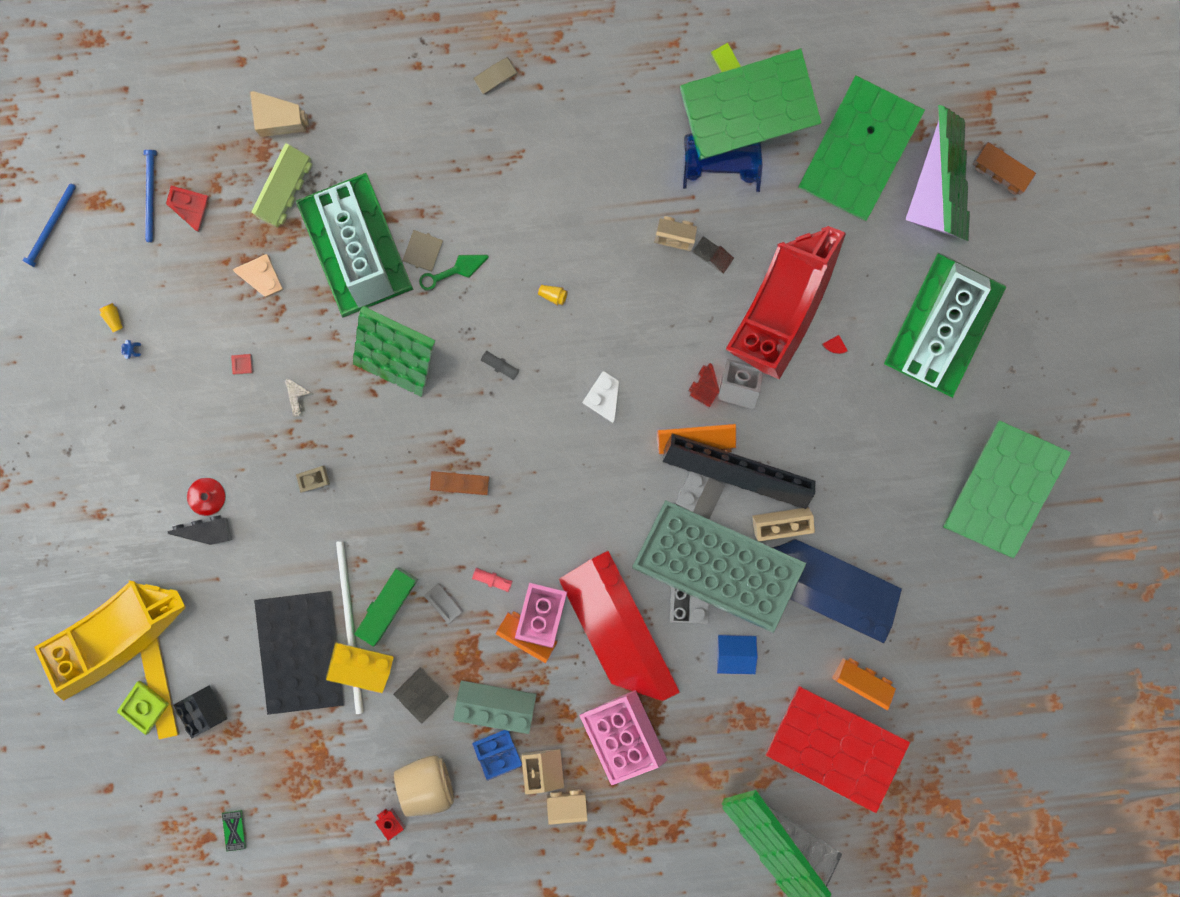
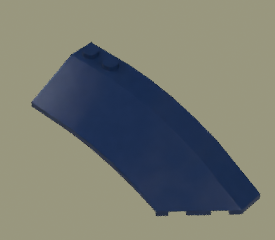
M797 539L772 547L806 563L790 600L879 642L885 643L893 626L902 588Z

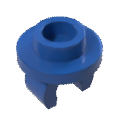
M126 340L121 346V353L125 356V359H130L131 356H141V353L133 351V348L141 346V343H131V340Z

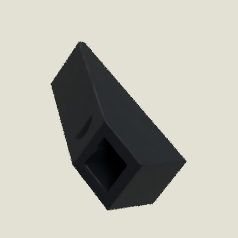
M221 515L210 517V521L204 523L202 519L191 522L192 526L184 527V524L172 526L173 530L167 531L169 535L209 545L232 540L228 519L221 518Z

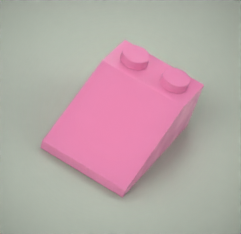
M529 583L515 639L553 648L567 592Z

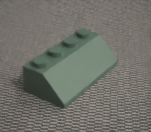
M461 680L453 721L529 734L536 694Z

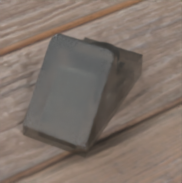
M704 236L692 252L722 274L725 273L734 259L721 245L718 247Z
M285 379L293 417H302L305 405L299 397L313 395L314 393L291 379Z

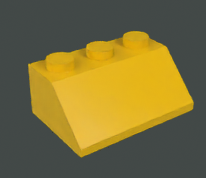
M335 642L326 680L383 693L394 657Z

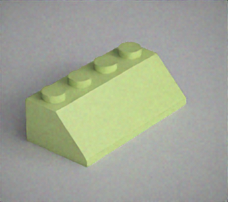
M285 143L251 213L277 228L280 224L283 225L287 217L285 213L288 207L291 208L294 204V195L297 190L301 189L304 183L302 179L305 173L308 174L312 167L311 158Z

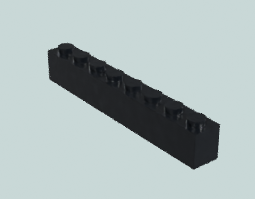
M673 433L663 451L662 462L671 466L722 481L723 483L789 503L796 507L807 509L815 495V480Z

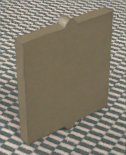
M413 230L402 261L414 265L416 268L420 267L432 272L443 240L431 236L430 233L425 234Z

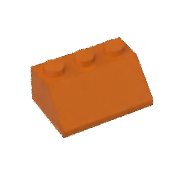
M515 611L512 613L508 612L495 634L546 664L558 640L555 639L553 648L515 639L521 615Z
M850 657L848 661L843 658L832 679L888 711L896 688L891 686L893 682L885 677H882L880 680L875 677L876 672L867 667L865 670L859 668V663Z

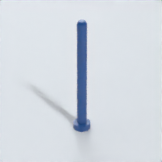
M143 150V155L146 156L145 240L146 242H152L154 156H157V151Z
M70 183L30 254L27 258H23V262L32 267H35L37 264L34 261L76 189L74 184Z

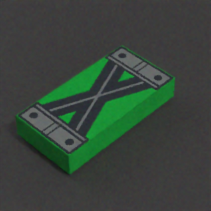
M242 810L222 812L226 852L246 849Z

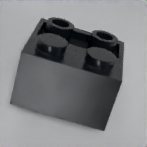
M210 685L173 705L176 714L182 720L185 731L190 735L191 739L227 720Z

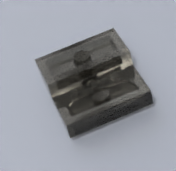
M421 667L393 694L420 723H423L449 697L442 687Z

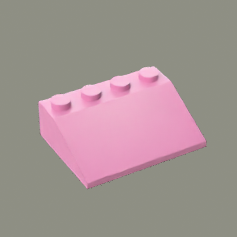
M636 690L579 715L611 785L659 768L668 761Z

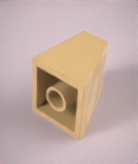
M255 91L250 92L254 128L261 137L306 131V126L309 125L308 116L298 104Z

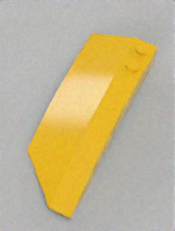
M128 580L129 583L89 615L35 646V651L54 693L65 701L111 674L145 649L186 608L179 592L172 589H161L158 586L138 584Z

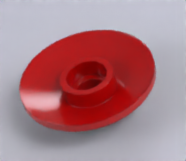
M200 478L194 481L188 489V505L199 515H213L220 511L225 503V490L215 479ZM203 493L208 495L207 500L202 499Z

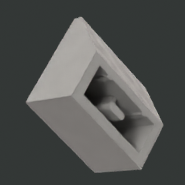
M671 587L670 622L708 624L709 603Z

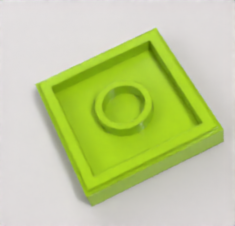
M137 681L117 710V713L143 734L148 735L169 703L142 681Z

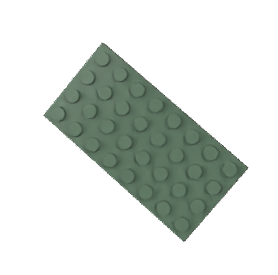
M665 500L632 569L774 633L806 563Z

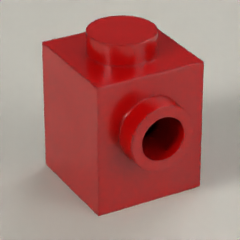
M393 808L389 811L384 809L377 814L378 819L375 823L388 841L406 827Z

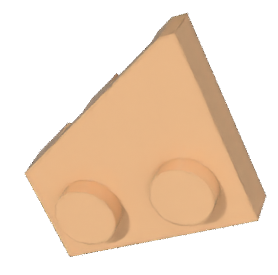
M267 254L233 269L236 274L265 297L283 290Z

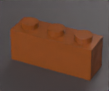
M989 142L984 145L972 163L979 173L988 174L992 177L991 180L999 185L1002 183L1014 195L1024 193L1036 175V172Z
M431 471L430 490L488 496L490 476Z

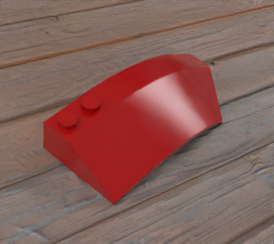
M827 226L821 228L822 231L813 234L807 233L796 237V240L777 244V249L764 280L744 319L726 347L728 352L761 372L780 380L802 342L829 284L846 235L841 230Z
M609 551L590 559L559 579L612 685L630 691L636 690L639 694L660 701H665L680 693Z

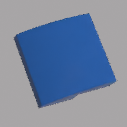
M508 730L500 731L472 743L487 781L522 767L521 759Z

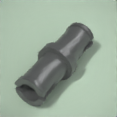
M487 350L481 358V361L493 367L494 371L497 373L501 372L512 380L519 373V369H516L506 363L505 359H500Z

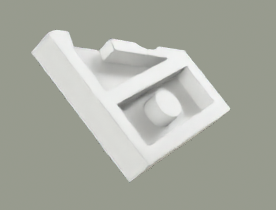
M603 371L582 403L613 423L615 420L619 381Z

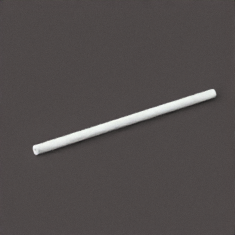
M344 541L336 542L347 639L349 646L356 647ZM353 687L356 714H362L364 710L361 688Z

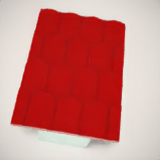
M798 686L765 755L877 813L911 742Z

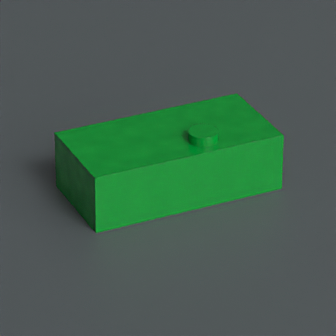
M400 567L395 568L375 602L372 601L366 611L368 613L354 635L371 646H376L419 579Z

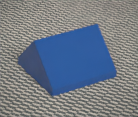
M718 635L717 674H756L758 658L756 636Z

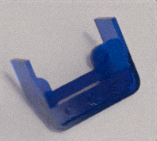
M692 133L685 135L683 189H687V179L694 181L701 177L702 172L740 174V178L744 182H755L756 192H760L763 167L761 142L699 161Z

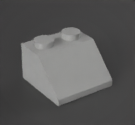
M727 359L717 400L755 409L760 394L763 372L750 364Z
M689 472L674 504L710 519L725 485L712 478Z

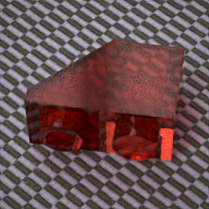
M711 363L707 366H702L698 373L701 376L697 383L694 381L688 390L691 392L690 398L707 408H710L719 393L714 367Z

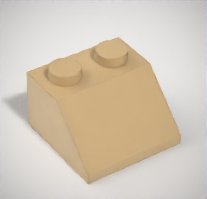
M580 789L570 790L569 794L555 791L547 796L548 825L587 821L585 792H581Z

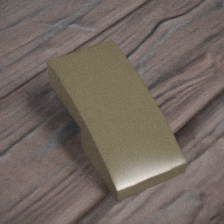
M506 57L473 79L481 92L487 94L498 85L504 84L518 72L510 59Z

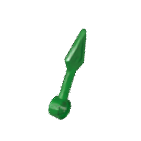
M486 254L458 255L454 267L436 275L424 273L419 279V284L423 290L431 291L435 288L437 282L454 274L470 278L489 256ZM431 277L433 285L425 287L422 284L423 279Z

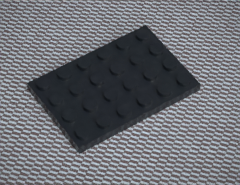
M323 591L254 600L267 715L344 706L342 684L326 680L335 642H337L332 592Z

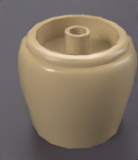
M435 755L427 756L394 771L397 795L406 817L441 813L448 810L454 803L451 780L443 758Z

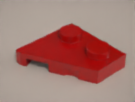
M171 186L166 204L195 231L199 232L209 196Z

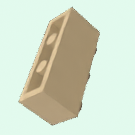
M809 507L807 509L799 508L752 516L754 534L758 542L815 533L814 516Z

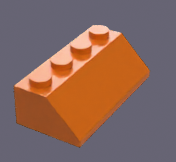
M736 424L657 431L658 454H663L672 433L727 452H732V449L736 448Z

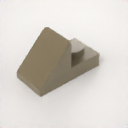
M325 465L296 474L300 493L330 485Z

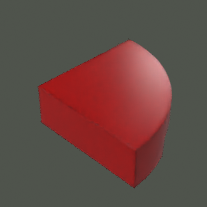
M840 335L822 343V346L829 352L835 354L848 352Z

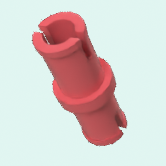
M479 568L475 569L472 577L473 580L488 584V587L492 588L493 586L509 592L512 585V580H507L497 576V573L493 572L491 574Z

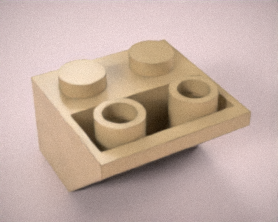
M560 749L522 753L525 795L564 788Z

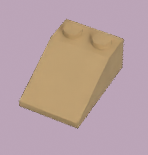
M664 216V219H659L654 243L691 251L695 242L697 226H693V222L682 221V223L675 222V218Z

